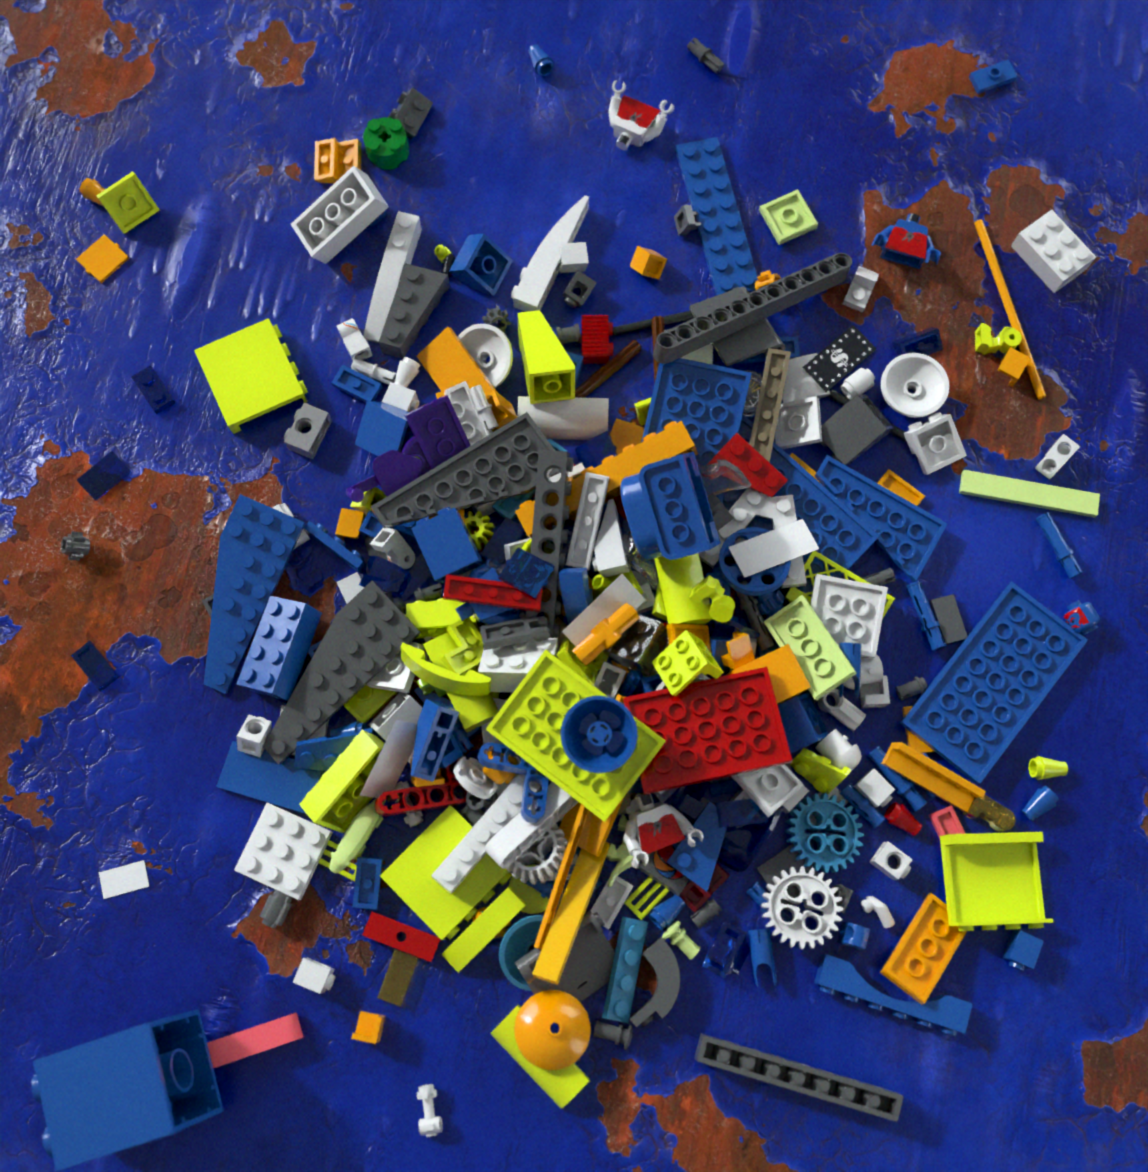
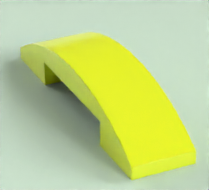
M402 643L401 660L410 671L428 684L461 695L483 696L490 694V677L470 669L464 677L425 661V651Z
M509 886L441 955L459 973L511 921L526 903Z

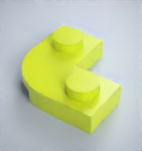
M470 618L463 621L460 619L449 625L446 629L458 648L444 655L441 660L448 670L459 675L465 674L469 669L472 670L481 662L484 649L482 636Z

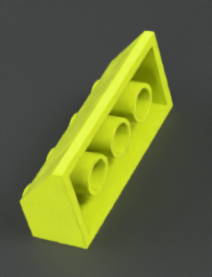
M361 730L299 805L315 824L344 833L355 816L373 799V797L360 796V793L385 744L377 736Z

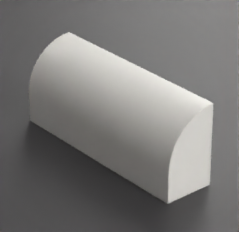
M518 396V416L527 412L546 439H608L609 398H575L530 404L529 397Z

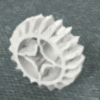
M555 823L544 836H541L533 844L535 849H538L540 857L533 853V849L530 847L506 869L512 872L515 879L520 877L523 883L530 880L531 884L535 885L537 879H540L541 883L545 884L546 876L554 879L553 872L555 870L559 872V864L562 863L566 850L565 846L568 844L567 839L563 838L565 835L563 830H558V826ZM553 846L552 854L546 861V855L552 850L551 847ZM532 863H537V864H539V866H536V867H527V866H524V865H526V864H527V865H530V864H532Z

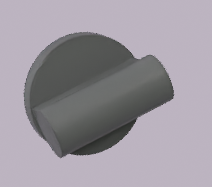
M837 884L832 887L838 888L834 893V897H842V900L836 903V906L842 907L843 911L840 913L844 914L854 891L841 884Z

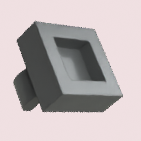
M683 205L674 216L679 236H686L691 230H697L701 225V222H695V217L699 214L696 211H692L691 205Z

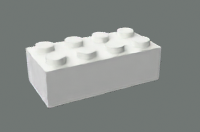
M353 166L292 222L291 226L311 257L327 264L389 206L369 176Z

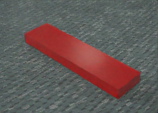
M446 574L443 600L540 612L543 587L534 597L507 582Z

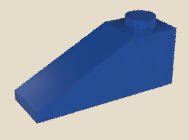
M430 699L425 700L417 722L411 776L434 782L459 715L457 710L447 704Z

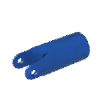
M839 643V648L857 672L851 678L855 684V698H858L862 644ZM844 683L838 686L839 697L843 696Z
M770 928L749 930L748 936L755 984L759 988L757 969L760 964L765 963L772 969L774 986H776L777 976Z

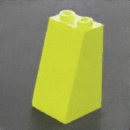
M540 310L518 313L519 348L530 404L575 399V365Z

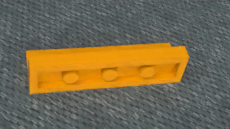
M892 742L881 763L963 812H968L975 797L983 798L986 792L902 742Z

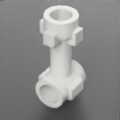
M400 781L396 783L393 790L411 787L407 781ZM408 794L406 796V802L408 803V805L413 806L409 795L411 794ZM421 811L406 813L407 816L404 818L406 824H409L410 827L423 822Z
M434 1084L422 1085L418 1087L417 1100H423L425 1118L419 1120V1131L421 1135H426V1137L437 1136L443 1130L441 1116L435 1117L433 1098L437 1096V1089H434Z

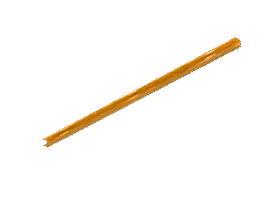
M617 694L616 700L624 705L623 698L625 697ZM582 804L580 805L534 944L535 948H543L589 810Z

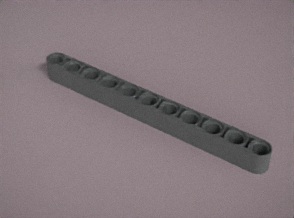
M845 253L834 254L659 334L653 351L654 359L662 364L670 363L844 282L852 265V258Z

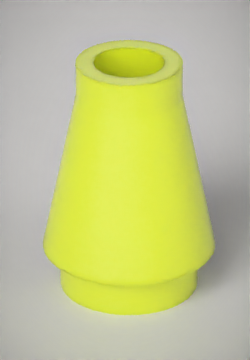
M1037 756L1029 761L1028 771L1032 778L1043 780L1066 776L1068 766L1066 762Z

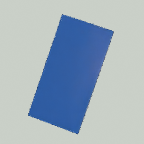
M232 741L216 787L306 814L299 804L321 779L323 771L294 768L295 759L289 757L282 764H278L265 750L261 757L238 751L237 742Z

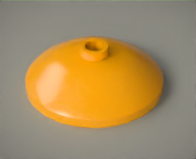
M559 990L539 992L530 997L517 1014L514 1026L516 1044L525 1059L538 1068L545 1070L566 1068L583 1055L589 1043L590 1021L587 1012L575 997ZM551 1024L558 1025V1033L554 1034L550 1031Z

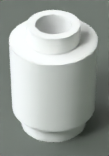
M860 368L846 378L840 388L843 394L851 400L857 394L862 395L872 388L875 376L869 369Z

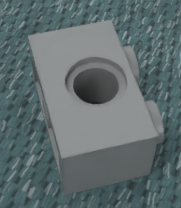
M303 403L301 409H298L294 415L292 427L288 428L284 435V443L288 450L313 460L332 422L329 413ZM304 428H311L308 433H302Z

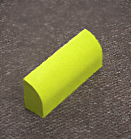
M699 553L674 560L666 559L664 556L655 558L654 561L668 624L704 625L713 618L708 614L711 606L709 597L704 598L701 602H694L689 599L692 589L704 580Z
M449 632L423 644L432 664L445 669L447 667L441 660L442 657L458 648ZM476 666L472 670L478 673L479 669ZM446 691L455 710L459 712L458 717L467 733L492 721L499 712L491 693L483 696H470Z
M518 1004L490 1034L562 1109L589 1082V1077L575 1063L559 1070H545L534 1066L525 1059L516 1044L514 1034L515 1020L521 1008Z

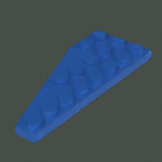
M241 494L220 536L204 685L225 694L228 693L259 626L269 597L273 595L306 524L301 520Z

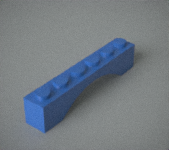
M822 954L814 982L821 985L820 991L832 995L835 994V991L845 993L844 999L859 1003V999L868 1001V1007L883 1011L884 1007L892 1009V1015L906 1020L908 1015L916 1017V1023L932 1028V1024L942 1026L941 1032L956 1036L957 1032L966 1033L973 1004L944 994L927 999L926 1003L922 1005L917 1001L893 999L870 986L858 974L851 962L827 954Z

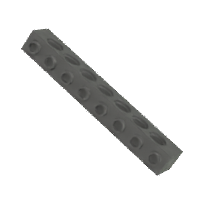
M539 450L530 557L533 559L530 561V566L533 563H540V566L549 564L553 568L552 576L547 578L542 586L551 591V599L549 601L541 599L540 612H546L549 615L550 620L547 626L551 632L549 638L559 639L560 625L557 624V615H561L562 601H558L559 591H561L559 572L561 567H565L566 553H562L563 543L566 544L568 539V529H564L565 520L569 519L570 506L566 505L567 496L571 495L572 482L568 481V474L573 471L574 459L566 451ZM554 469H559L561 472V478L557 482H552L549 478L550 472ZM551 493H557L559 496V502L555 506H550L547 502V498ZM551 516L557 520V526L553 530L547 529L545 525L546 520ZM548 540L553 541L555 544V550L551 554H547L544 551V544ZM532 567L529 571V576L535 578L539 573ZM526 611V617H538L540 612Z
M703 1033L700 1034L694 1057L698 1062L898 1122L903 1095L895 1091Z

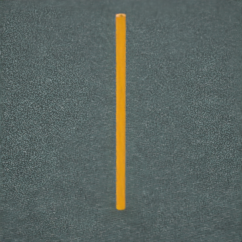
M982 219L977 220L974 224L1011 327L1018 330L1022 336L1018 347L1021 353L1030 357L1026 369L1038 400L1046 397V393Z

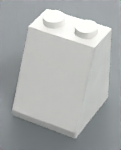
M399 692L369 723V726L386 741L396 720L417 724L422 707L407 693ZM413 749V751H412V753H411V755H410V757H409V759H408V762H409V763H410V758H413L414 749Z

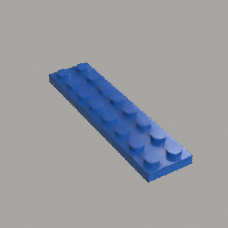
M714 137L676 145V154L692 211H696L699 214L695 217V222H701V225L698 227V233L716 296L731 291L736 287H745L749 293L755 291V282L758 280L718 138Z

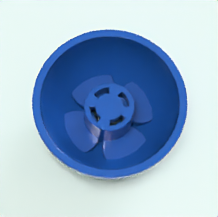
M591 696L574 704L565 715L561 726V742L568 758L579 768L593 773H606L621 767L631 757L637 743V726L631 712L621 702L607 696Z

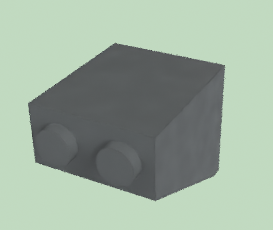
M857 394L821 425L823 442L820 443L824 447L828 446L831 449L833 459L844 465H849L895 428L867 395Z

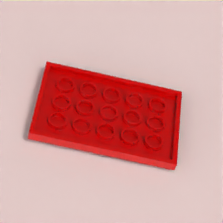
M767 667L725 675L717 679L712 678L693 682L685 687L677 696H673L668 688L623 698L624 706L628 708L634 717L666 740L640 775L644 795L792 763Z

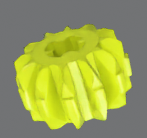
M468 511L465 525L477 549L481 550V544L485 543L488 546L490 543L487 538L494 537V533L491 532L494 529V524L489 522L490 518L488 515L482 516V513L477 511L474 516L471 511ZM475 527H478L479 531L477 533L474 531L475 534H472L471 530H475Z

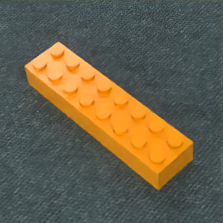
M682 420L678 423L676 421L668 423L664 426V430L658 434L655 432L648 434L643 438V442L636 446L635 444L626 446L622 449L623 453L615 457L610 455L601 461V465L595 468L590 466L584 469L579 477L575 479L572 477L568 478V481L572 482L571 495L567 496L566 505L570 506L569 519L565 520L564 526L576 520L586 472L610 477L604 502L605 505L608 503V500L621 495L620 485L622 479L639 473L645 465L684 453L694 452L696 456L698 454L697 449ZM551 493L548 496L547 502L550 506L558 504L559 496L557 493ZM532 500L523 502L519 505L520 509L515 511L527 536L530 538L532 537L535 500L533 502ZM551 516L546 520L545 525L547 529L553 530L556 528L557 520L555 517Z

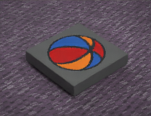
M681 841L649 853V861L646 867L643 861L638 866L640 871L677 896L681 894L689 878L667 863V861Z

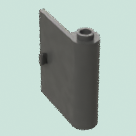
M736 287L731 291L689 306V309L696 318L748 294L749 291L745 287ZM767 318L711 343L726 367L761 353L767 358L768 348L784 351L786 348Z
M589 910L584 914L558 985L535 978L532 974L542 949L535 948L514 962L534 995L546 990H559L572 995L581 1002L609 982L615 951L603 934L602 926L605 924L597 912L592 914Z

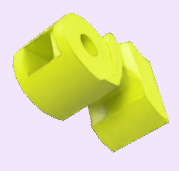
M981 323L975 331V352L986 355L988 353H996L999 350L1002 353H1006L1010 347L1015 349L1022 340L1021 333L1012 327H1004L997 337L993 338L991 336V328L987 324Z
M710 575L697 584L689 596V599L694 602H701L704 598L710 597L712 603L708 614L718 622L729 621L735 609L733 598L723 595L725 589L721 587L719 579H715Z

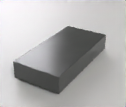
M954 594L929 601L935 620L940 623L939 629L946 645L964 641L968 636Z

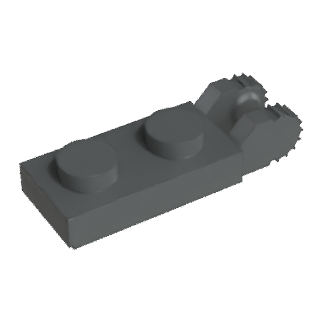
M543 616L526 617L481 626L484 650L532 640L537 642L546 640L551 636V632L547 627L548 620Z

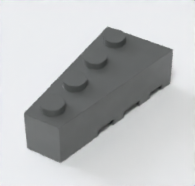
M405 264L379 339L382 353L402 359L405 357L418 337L419 331L429 320L430 314L439 305L441 297L450 288L448 274Z

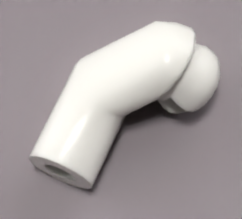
M867 896L865 900L861 901V907L866 913L874 910L878 914L884 928L892 927L895 924L886 904L873 896Z

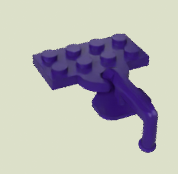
M444 395L404 415L414 437L406 442L402 452L389 450L374 459L372 469L375 475L346 489V495L353 502H361L364 498L363 493L378 485L381 486L384 494L389 496L471 446L448 395Z

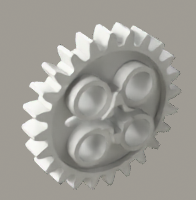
M801 866L799 873H797L795 868L791 867L790 875L782 870L780 872L782 879L774 876L772 879L775 886L772 884H767L766 886L771 893H764L762 895L763 898L768 900V902L761 904L762 908L768 909V912L763 914L762 918H770L766 928L774 926L775 930L772 936L780 933L782 935L780 943L789 939V947L791 948L798 942L799 948L802 950L807 942L810 949H812L815 945L814 940L820 946L823 945L824 940L822 936L831 939L832 935L829 930L838 931V927L834 922L842 921V918L836 915L837 912L843 911L842 907L836 906V903L841 901L842 897H834V893L838 888L830 889L829 885L832 880L829 879L824 882L822 880L823 872L818 876H814V868L805 873L804 866ZM794 885L798 888L799 896L797 898H792L788 895V886ZM813 893H818L822 896L823 904L821 906L813 904L811 900ZM784 899L795 905L804 902L805 908L823 912V916H819L818 914L808 910L804 911L801 914L799 912L800 908L792 905L782 904L780 900ZM788 909L792 913L793 919L791 922H785L781 919V910ZM806 917L815 919L817 923L815 930L807 929L805 926Z

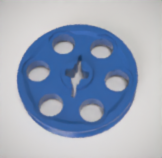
M750 527L738 530L724 541L720 549L718 565L721 576L732 589L739 593L750 596L769 594L777 590L788 576L791 560L785 562L782 566H774L748 576L750 583L741 585L738 583L737 578L743 574L738 565L728 566L724 563L725 558L733 557L728 547L735 545L737 539L748 540L769 532L767 529ZM770 575L773 577L774 583L766 585L761 581V577Z

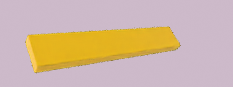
M605 842L600 856H595L581 848L532 973L535 978L558 985L610 848L608 842Z

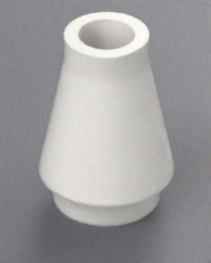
M404 357L399 362L394 383L407 388L420 372L418 370L420 364L408 357Z

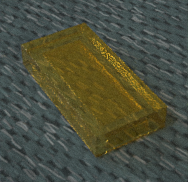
M395 949L377 998L402 1006L419 957Z

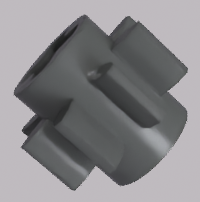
M499 306L491 310L487 308V315L482 316L484 323L495 326L505 333L506 326L511 325L510 320L507 318L509 315L507 310L501 312Z
M71 531L68 537L64 536L62 538L61 552L68 555V560L80 561L83 555L87 556L89 554L90 540L83 537V532Z

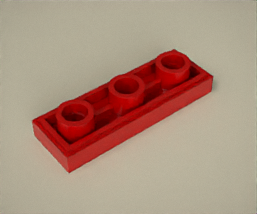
M371 912L362 936L429 962L433 961L441 940L435 935L375 912ZM400 932L406 934V939L403 942L398 939Z

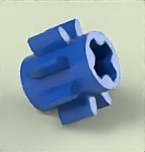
M780 590L757 596L759 601L757 606L761 615L768 614L771 617L784 608L782 603L786 598Z

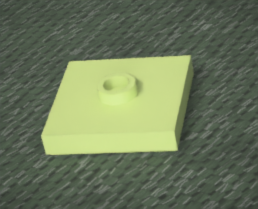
M799 190L761 205L759 208L761 215L779 245L818 227L816 219Z

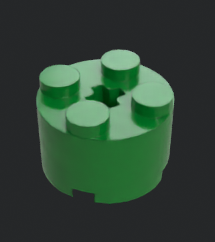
M392 118L371 119L368 122L363 134V140L369 160L380 169H396L409 156L407 135L401 121Z

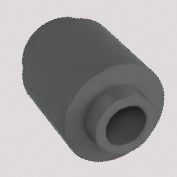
M275 889L273 894L269 895L260 914V917L263 918L262 923L274 929L277 925L282 926L292 906L290 902L293 897Z

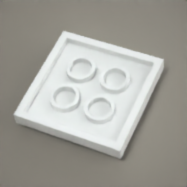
M816 574L810 605L839 646V643L862 644L861 656L876 658L888 587Z
M266 803L234 870L297 900H301L333 832L270 803Z

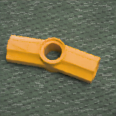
M626 602L608 619L604 618L590 631L591 634L572 651L587 666L602 651L608 650L622 637V634L640 619L637 611Z

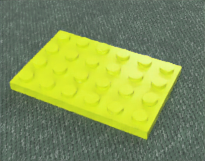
M545 649L486 730L605 822L666 740L634 717L637 726V743L634 752L626 763L606 773L589 772L575 765L568 758L562 746L561 726L563 719L569 709L580 700L591 696L607 695Z

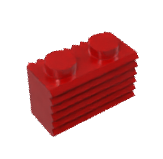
M582 315L583 364H606L609 361V356H613V343H609V336H613V322H608V315Z

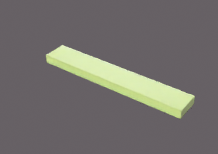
M969 470L962 471L959 493L1094 518L1098 516L1100 498L1098 493Z

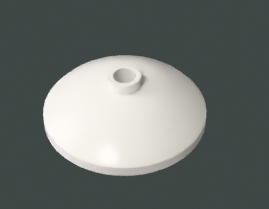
M489 324L472 325L462 331L458 338L493 387L496 388L507 378L511 370L513 352L510 341L495 326ZM488 356H490L489 363L486 362Z
M907 353L894 358L886 366L881 377V391L887 404L896 412L908 417H925L936 412L946 401L949 393V380L944 368L933 358L920 353ZM908 389H912L914 393H909Z

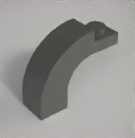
M662 937L658 938L642 952L656 973L657 985L651 999L629 1017L636 1027L640 1024L642 1027H645L654 1019L652 1014L655 1011L663 1019L673 1007L678 996L680 987L678 962L673 951Z

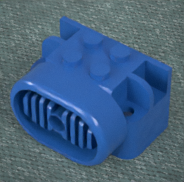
M694 452L680 454L647 464L642 467L639 473L622 479L620 492L624 511L635 546L644 559L651 560L664 556L666 559L674 560L710 550L721 544Z

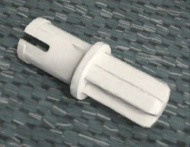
M355 358L351 365V369L390 385V382L394 383L395 379L393 378L396 377L395 372L378 367L379 365L376 363L373 365L358 358Z
M476 385L472 387L470 393L477 408L475 412L478 413L484 430L489 431L498 427L499 425L491 409L492 404L488 403L482 386Z

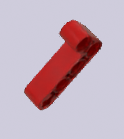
M461 757L451 764H456L461 759ZM450 765L442 768V777L445 780V784L384 792L376 799L374 808L381 816H393L445 808L450 805L458 806L466 802L468 791L461 786L455 774L450 771ZM455 787L463 791L462 799H458L454 795ZM431 791L439 793L440 801L438 803L431 800ZM408 794L415 796L417 800L416 806L408 805L406 802ZM386 798L387 802H395L396 800H398V804L392 805L391 807H389V809L387 806H383L382 802L385 801Z

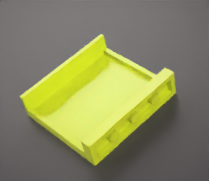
M269 318L194 350L224 419L233 434L242 431L239 425L300 398L303 399L304 403L308 402L304 395L308 393L303 380L298 382L296 377L300 373L294 361L290 363L287 358L291 355L286 343L281 344L279 341L282 334L277 324L272 325Z
M451 805L380 875L441 940L446 938L451 940L460 931L458 925L464 919L468 922L477 913L476 907L481 901L486 904L495 894L493 889L499 883L503 886L513 876L511 872L506 868H501L486 853L452 894L432 878L431 875L473 828Z
M1043 832L948 834L940 836L949 926H958V931H974V926L982 925V930H998L997 925L1005 924V929H1021L1020 924H1028V928H1044V923H1053V919H1045L1037 843L1044 842Z

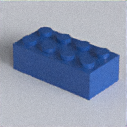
M270 596L237 685L258 694L288 701L295 688L322 612L306 603Z

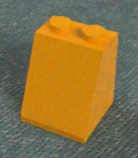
M789 644L727 674L730 675L767 667L777 705L811 688Z

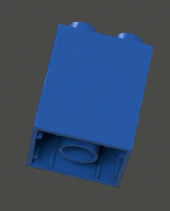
M199 1009L151 1021L33 1061L35 1074L32 1078V1092L35 1099L43 1106L47 1125L43 1134V1145L48 1156L54 1158L56 1171L176 1133L224 1112Z

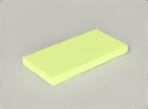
M803 595L764 621V624L780 647L789 644L811 686L808 690L816 701L857 674Z

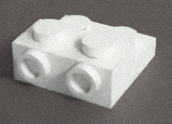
M941 412L928 416V422L924 424L921 421L908 426L909 431L904 433L912 454H916L925 475L967 456L951 414H941Z
M411 642L409 644L410 646L425 651L424 646L419 643ZM425 651V661H427L428 654ZM399 653L366 685L370 688L409 693L415 674L401 660V653Z

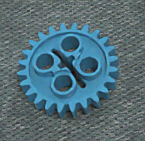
M816 793L811 796V799L806 797L803 799V803H797L795 805L797 810L794 809L789 812L794 818L786 820L792 826L785 830L786 833L792 836L786 842L794 844L790 852L797 851L799 853L796 857L797 861L805 859L804 867H809L812 864L814 872L819 871L821 867V872L824 874L828 873L829 869L832 873L838 872V868L841 870L846 869V863H854L852 856L860 855L855 848L863 846L858 841V838L863 837L864 834L857 830L863 824L855 822L859 817L858 814L851 815L850 812L853 806L844 807L845 799L837 803V795H833L828 799L827 793L821 794L820 797ZM810 815H813L816 819L815 826L809 820ZM833 816L839 820V827L833 824ZM807 830L817 832L823 830V832L825 833L843 832L844 836L836 834L826 836V834L822 833L806 834L804 831ZM810 839L816 842V850L811 848ZM833 841L838 842L840 846L839 852L834 849Z

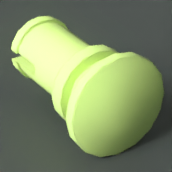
M677 920L665 930L662 938L664 940L669 938L670 943L676 945L691 960L698 954L701 948L685 934L686 930L684 928H679L681 922Z

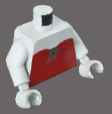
M615 80L612 84V89L615 93L611 97L608 113L610 126L614 128L613 135L618 138L616 145L621 150H627L630 143L638 147L642 146L645 141L648 142L660 135L667 121L666 116L673 113L674 105L671 104L670 108L665 111L664 107L667 104V100H663L660 103L659 110L626 95H623L621 98V93L625 91L626 85L623 82L622 89L617 91L615 88L617 80Z
M643 793L636 796L640 810L629 814V821L626 823L623 837L630 855L634 856L631 862L633 868H638L639 866L637 859L642 860L646 867L649 861V853L684 840V835L688 836V844L691 847L696 845L692 837L696 836L701 842L703 841V833L698 829H693V826L685 816L672 805L662 802L654 804L651 794L644 795Z

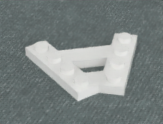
M747 488L729 510L734 519L717 531L721 544L710 550L700 552L699 558L713 569L718 563L720 549L724 541L734 532L746 528L755 516L771 519L773 530L796 522L793 495L770 498L751 488ZM741 538L737 539L735 541V544H738L746 540ZM803 556L791 560L789 573L782 584V588L799 587L807 584Z

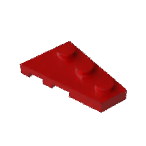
M738 433L705 466V468L737 481L770 498L788 481Z

